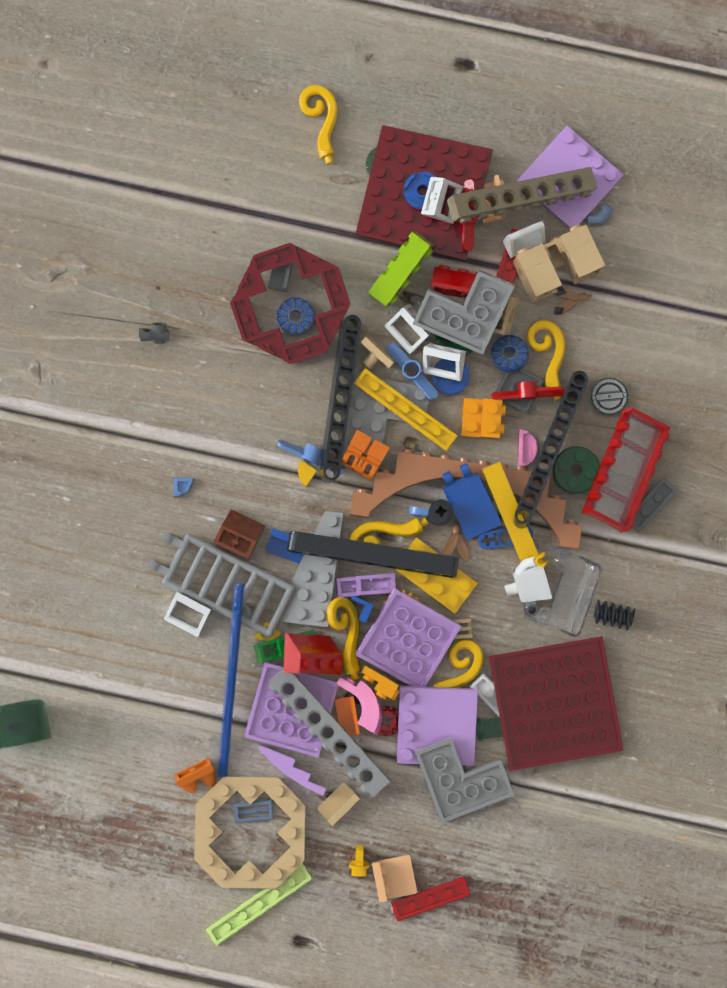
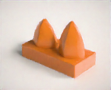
M209 757L174 774L178 787H182L190 793H195L197 779L211 788L215 784L214 768Z

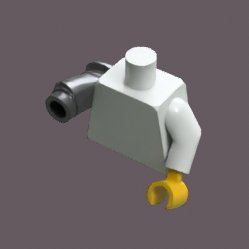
M544 552L538 557L534 556L524 559L513 573L515 583L504 586L507 597L515 594L519 595L520 601L524 606V612L528 616H534L539 612L537 601L552 599L544 571V566L549 560H542L546 555Z

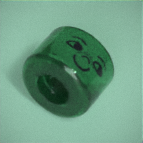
M31 699L0 706V749L52 738L46 705L42 699Z

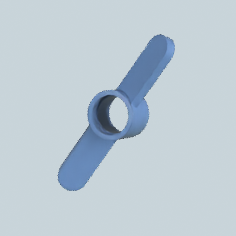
M396 343L389 344L387 351L402 368L404 377L408 381L414 382L428 399L435 400L438 392L422 374L420 364L415 360H410ZM410 365L418 366V374L413 377L407 376L405 372L407 367Z
M278 441L277 445L280 448L300 456L301 459L320 466L321 449L310 444H306L305 448L302 449L287 441ZM341 466L340 475L344 474L345 468Z

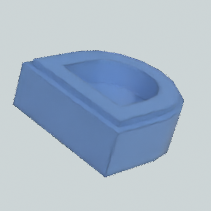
M409 507V515L425 518L428 516L429 509Z

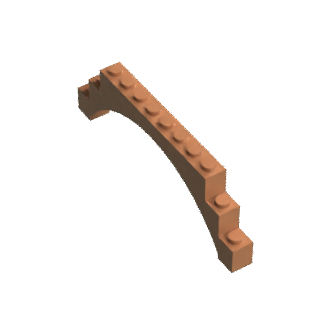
M403 449L402 452H398L395 474H391V470L380 469V472L376 471L373 494H369V490L358 489L357 492L353 491L350 516L369 518L370 513L394 494L420 483L443 479V473L447 471L451 472L453 479H460L464 477L460 470V465L468 463L472 474L478 472L482 482L488 484L482 468L490 466V462L478 461L477 464L471 463V459L459 458V461L451 460L452 457L447 455H440V458L433 457L432 453L421 452V455L414 454L413 450ZM501 464L514 496L521 499L532 472L527 471L528 468L516 466V469L508 468L509 465ZM549 475L535 512L541 516L559 541L558 547L578 550L582 526L578 525L576 521L567 520L566 523H563L566 500H562V496L551 495V498L547 497L550 482ZM533 480V481H532V484H533L534 486H536V487H540V486H541V482H540V481H538V480ZM526 497V498H525L526 503H528V504H533V503H535L534 500H533V498H531V497Z

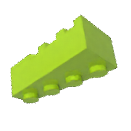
M417 231L411 232L408 236L410 238L409 241H406L400 247L397 257L395 256L386 267L387 270L379 276L368 292L385 306L393 305L399 298L398 292L401 288L405 290L411 282L409 280L412 274L416 275L422 268L420 263L423 259H428L434 252L432 249L434 245Z

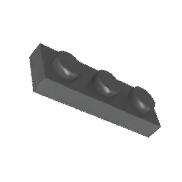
M665 478L641 501L642 506L636 513L633 526L638 533L678 491Z

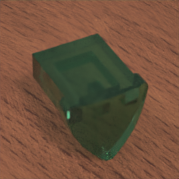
M499 717L482 720L476 718V735L479 742L487 738L502 737Z

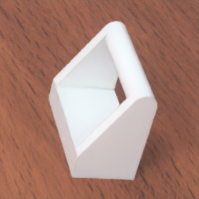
M431 177L421 214L454 224L450 210L448 216L440 213L447 187L455 189L453 194L455 195L462 193L463 186L445 178Z
M542 221L506 236L503 243L510 259L516 257L518 251L528 247V249H531L539 244L544 245L546 243L545 227Z
M411 304L404 306L384 326L409 355L434 334L413 325L417 311ZM401 317L421 337L413 346L393 325Z
M429 343L424 346L423 371L425 374L461 381L466 351ZM431 357L456 361V373L430 367Z
M176 592L164 620L198 637L212 610ZM178 601L204 614L198 628L171 615Z

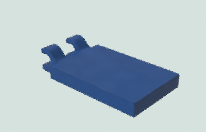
M468 463L460 465V470L464 477L454 481L450 471L443 473V479L447 484L443 491L452 505L454 514L467 540L502 525V521L479 473L472 474Z

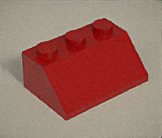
M439 265L434 267L430 289L443 295L466 299L478 272L472 274L468 273L466 269L458 268L456 271L451 270L449 266Z
M285 633L284 673L342 675L343 655L330 636Z

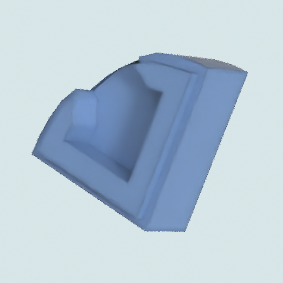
M174 478V497L186 494L191 489L194 478Z

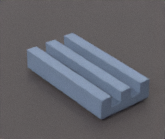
M272 800L254 801L251 805L248 802L233 803L235 823L273 820ZM266 804L269 806V808L238 811V807ZM269 812V816L239 818L238 816L241 814Z

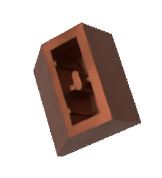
M231 509L213 543L250 560L266 526Z

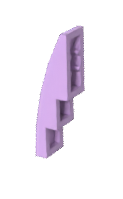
M395 573L336 578L334 598L391 593L394 587L396 588Z
M259 745L258 749L284 774L302 786L324 795L326 787L308 781L311 773L294 767L295 758Z

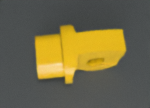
M356 845V860H352L349 863L351 876H367L369 863L363 860L364 845Z

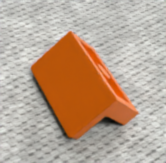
M354 696L335 699L340 725L350 736L360 735Z

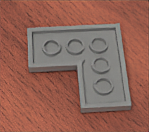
M479 269L464 304L428 288L413 321V325L483 355L515 285Z
M381 379L427 413L429 399L417 385ZM354 385L343 451L347 450L356 430L372 437L369 443L371 445L374 440L383 443L387 420L405 421Z
M451 737L415 750L442 823L514 796L501 759L464 772Z

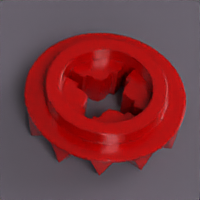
M381 706L382 713L387 718L394 717V719L390 721L391 729L386 724H381L378 734L385 737L392 736L398 732L399 712L392 706Z

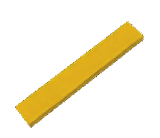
M366 368L354 382V385L446 452L458 437V435Z
M500 461L482 468L520 561L522 562L524 559L534 556L538 557L539 554L528 528L521 529L513 523V517L518 504ZM522 514L518 515L520 521H524Z

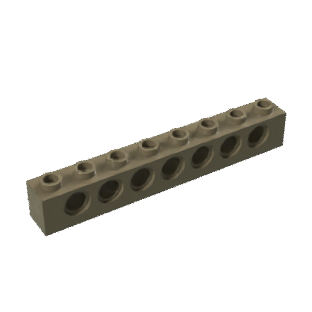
M586 167L455 194L447 199L452 221L466 223L471 221V218L477 217L478 220H481L494 213L495 216H500L508 210L518 212L527 206L533 209L541 206L540 204L542 203L552 205L561 199L564 202L575 199V196L585 198L591 196V192L596 190L597 186L592 168ZM555 186L559 188L560 192L556 191ZM538 189L541 190L543 196L538 193ZM520 193H523L526 199H523ZM503 196L508 199V203L504 201ZM486 200L490 201L491 207L487 205ZM468 203L473 205L474 210L469 208Z

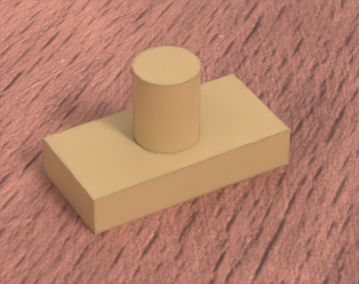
M369 336L361 341L371 352L363 361L369 369H372L379 360L388 368L393 367L396 363Z

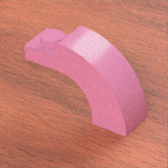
M340 677L337 685L355 695L361 703L362 714L357 724L377 735L382 723V708L377 695L361 680L356 687L357 683L347 677L344 680Z

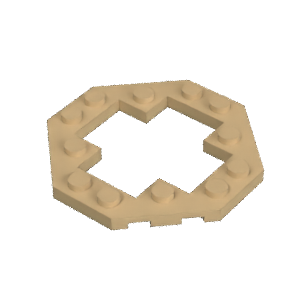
M223 777L196 803L194 860L221 888L276 889L305 861L306 805L279 777ZM237 791L250 805L266 792L291 818L278 832L290 848L264 874L250 860L235 873L209 846L223 833L210 817Z

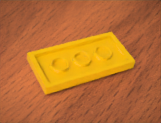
M417 537L408 548L410 550L438 554ZM395 569L453 614L458 611L478 584L459 569L457 571V578Z

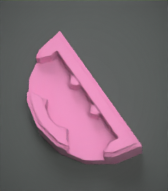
M519 429L518 466L526 467L537 456L538 445L533 435L526 430Z

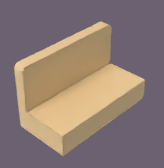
M343 782L317 810L333 826L360 798Z

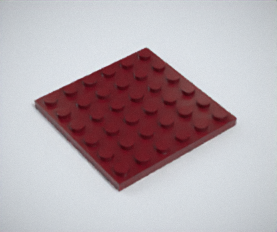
M382 125L356 236L402 246L406 241H409L410 238L408 236L411 232L417 231L434 245L432 247L433 253L467 260L469 251H465L462 248L463 223L456 221L454 224L421 214L422 210L415 209L407 203L404 196V185L412 174L429 172L437 178H445L463 186L462 193H464V184L468 179L476 182V190L484 189L493 149ZM421 186L418 188L417 193L422 196L426 195L428 188ZM447 187L440 214L448 216L449 206L447 199L454 194L455 189Z
M603 636L488 656L509 771L624 751Z

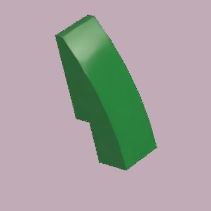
M310 630V631H306V632H302V633H297V634L315 635L314 630ZM285 637L255 644L254 649L258 664L283 658Z

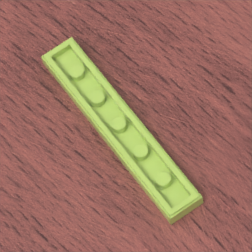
M302 863L278 888L263 889L206 929L207 933L215 945H219L313 879Z

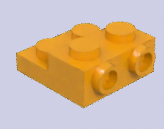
M464 398L461 437L499 440L500 435H504V424L501 423V416H505L506 405L502 404V400Z
M365 666L361 672L364 674L363 678L371 683L374 680L378 682L374 688L377 690L376 695L384 700L387 697L395 700L400 692L397 689L399 685Z

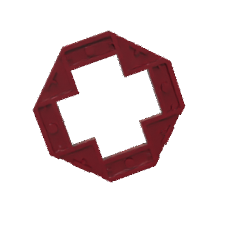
M292 243L253 255L250 265L230 303L242 340L289 364L327 352L351 304L339 267ZM296 261L302 279L320 273L332 310L314 316L320 334L285 346L280 328L261 333L249 297L267 291L261 273Z

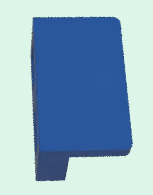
M273 528L266 551L300 564L304 554L288 552L289 534Z
M352 596V601L364 606L359 621L366 624L374 605L356 596Z

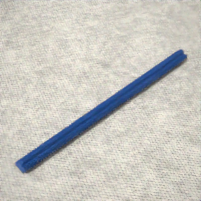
M234 583V587H236L234 592L236 593L233 595L235 600H233L234 605H232L234 606L232 607L234 612H232L233 617H231L233 618L231 619L233 624L230 627L232 628L230 629L232 630L230 631L232 636L229 639L231 640L229 641L231 646L228 648L230 650L228 651L230 652L228 657L230 658H227L229 659L227 660L229 665H227L228 670H226L228 671L226 672L228 677L225 680L227 681L225 682L227 683L225 684L227 689L224 692L226 693L224 694L226 699L223 701L225 702L223 704L225 705L223 706L225 711L222 713L224 718H222L223 723H221L223 724L221 725L223 730L220 733L222 734L220 735L222 736L220 737L222 742L219 745L221 746L219 747L221 748L219 750L221 754H218L220 755L218 757L220 758L218 759L220 764L217 766L219 767L217 769L219 770L217 771L219 772L217 774L218 777H227L232 713L234 710L237 660L239 657L238 648L240 645L242 607L244 604L243 595L245 592V584Z

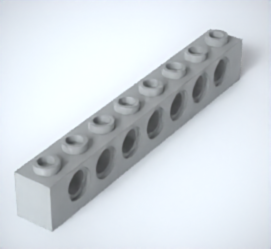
M283 667L269 680V688L276 695L279 693L284 698L282 702L288 709L292 707L296 711L295 717L302 724L305 722L310 727L308 731L314 738L318 736L323 741L321 746L328 753L332 751L336 756L334 760L340 767L344 765L349 770L347 772L348 776L353 781L358 780L362 785L360 789L366 796L370 794L374 797L390 782L385 773L295 673H284ZM285 684H292L295 691L292 694H287L284 691ZM299 698L307 700L308 705L305 708L297 706L296 702ZM311 713H318L321 717L320 721L317 723L312 722L309 718ZM325 727L333 729L334 734L331 737L323 735L322 731ZM340 741L347 745L346 750L342 752L338 751L335 747L336 743ZM357 756L360 762L358 765L352 766L348 762L349 758ZM368 770L372 772L373 777L370 780H364L361 774Z

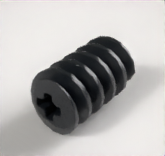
M443 499L435 500L430 505L428 511L430 522L436 526H444L450 522L453 516L452 505ZM438 509H441L442 512H445L442 517H440L439 514H436Z
M597 599L593 617L596 624L602 619L604 626L610 621L612 628L615 623H618V629H621L624 624L626 631H628L632 626L636 608L631 612L630 606H627L623 611L622 604H619L617 609H615V603L612 602L608 607L607 601L600 605V600Z

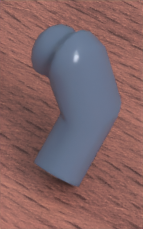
M603 204L597 215H587V224H604L612 215L611 206Z

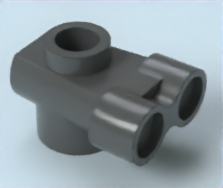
M155 322L152 323V329L139 328L140 341H153L155 344H164L165 340H169L167 324Z

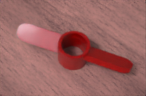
M472 179L466 180L464 193L476 190V182ZM468 203L469 208L474 210L473 205ZM477 217L463 223L462 248L465 251H471L474 248L475 223L478 221Z
M537 382L518 383V390L493 392L491 397L494 400L515 398L527 400L564 395V388L560 386L537 388Z

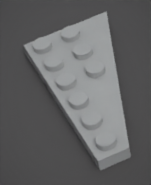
M325 511L314 534L342 538L345 514ZM310 555L303 556L290 583L295 586V591L279 623L330 628L327 619V609L330 602L334 599L339 560Z

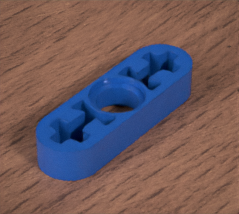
M527 526L531 537H533L532 528ZM507 528L484 532L478 538L479 546L485 550L513 545V542L510 540L508 543H504L500 540L501 533L508 532ZM497 533L499 545H495V541L490 542L489 546L481 542L485 535L488 538H494L493 534Z

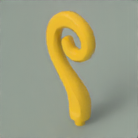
M311 85L301 93L299 105L304 114L316 117L323 112L324 103L322 100H317L316 107L309 108L308 99L313 95H319L325 99L328 113L318 136L317 147L320 159H325L326 164L329 165L334 162L332 156L335 153L331 144V134L336 123L338 106L334 95L326 87Z
M538 320L529 327L527 342L535 351H547L552 345L551 337L545 335L544 342L539 344L535 340V335L538 331L544 329L552 333L556 342V348L546 372L545 384L546 387H562L559 380V370L566 348L564 334L554 322ZM561 396L554 397L555 401L562 399Z
M415 518L404 524L370 521L358 526L350 535L349 540L359 541L364 534L372 531L401 537L414 536L423 532L422 527L429 523L426 518L419 521ZM373 535L363 539V542L381 545L380 540Z
M337 597L328 606L327 619L330 626L336 630L345 629L350 622L349 633L343 651V666L347 675L350 674L352 680L359 679L358 671L361 670L355 655L360 631L359 615L355 605L349 599ZM343 607L347 613H342L340 615V622H338L336 612L338 608Z
M472 640L456 642L449 651L450 663L459 669L466 668L470 664V659L467 657L459 660L457 653L461 649H468L474 656L471 668L463 675L438 682L432 687L459 688L475 679L480 673L484 661L481 647Z

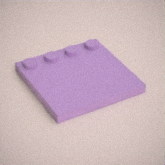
M566 126L520 176L517 182L591 167L597 189L591 192V196L585 198L575 196V199L566 202L561 199L552 205L542 203L547 210L570 229L575 225L581 224L587 215L619 182L623 174L569 126ZM555 186L556 191L560 192L559 188ZM538 189V193L543 196L541 190Z
M394 587L355 655L410 686L426 687L460 630L461 625Z
M265 662L244 737L319 758L323 741L318 736L314 738L308 731L310 727L305 722L302 724L295 717L296 711L292 707L288 709L282 702L284 698L279 693L276 695L269 688V680L283 667ZM295 673L331 713L338 689L337 682L305 673ZM292 684L284 685V691L287 694H292L295 691ZM299 698L296 702L299 708H305L308 705L307 700L304 698ZM316 712L311 713L309 716L310 720L314 723L319 722L321 719L320 715ZM325 727V728L323 729V731H322V733H323L324 736H325V732H326L327 727Z
M400 686L397 763L419 764L415 750L451 737L461 765L474 766L478 689Z

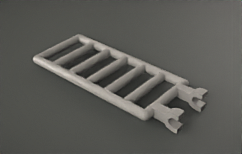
M164 532L161 539L179 547L170 567L167 568L151 559L147 565L165 575L162 580L164 586L233 619L231 617H233L232 612L234 611L224 607L223 604L241 568L252 573L244 588L243 607L258 577L269 581L251 619L242 616L241 624L267 637L273 635L295 591L294 585L191 534H186L182 541ZM192 543L200 547L182 585L171 580L189 544ZM208 551L216 555L217 558L198 594L188 588ZM227 560L235 565L217 601L214 602L206 598V595L223 561ZM277 585L285 589L286 592L268 628L257 622Z

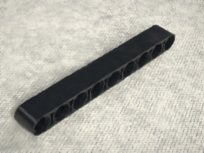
M356 315L347 316L342 321L339 330L319 477L324 483L335 481L341 471L361 329V320ZM347 321H351L354 324V329L348 327ZM345 339H348V340L351 341V343H352V346H351V347H347V346L345 345V343H344V340H345ZM342 358L348 359L349 366L342 363ZM339 376L345 377L347 383L342 384L339 381ZM337 395H341L344 398L343 403L337 401ZM334 413H338L341 416V422L334 419ZM331 432H336L339 439L334 440L331 437ZM329 450H332V451L335 452V454H336V458H335V459H331V458L329 457V455H328ZM326 469H330L333 472V478H329L326 475Z
M576 371L572 374L513 517V523L518 528H526L531 522L588 383V376L583 371ZM580 379L583 381V384L578 385L574 380ZM567 396H574L576 401H569ZM566 412L569 418L561 417L560 413ZM554 429H559V430H561V431H562V435H556V434H554L553 430H554ZM552 446L556 451L551 453L547 451L546 447ZM545 463L549 468L546 470L541 469L539 464ZM533 480H538V481H540V482H541V486H540V487L534 486V485L532 484V481H533ZM531 497L535 503L528 504L525 498ZM524 514L527 520L520 521L518 515Z
M298 531L289 532L287 551L292 553L457 578L459 558L454 556Z

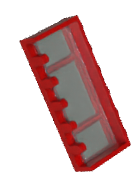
M633 407L623 409L581 513L618 530L620 533L629 532L635 524L634 518L642 506V498L648 491L649 480L655 473V465L662 456V448L669 438L671 427Z

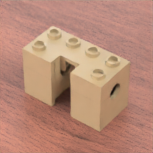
M575 225L569 229L568 233L551 239L545 245L539 244L534 248L528 249L526 247L518 251L513 265L531 303H535L558 292L556 288L562 286L555 270L562 266H566L574 285L600 274L604 269L605 263L587 225Z

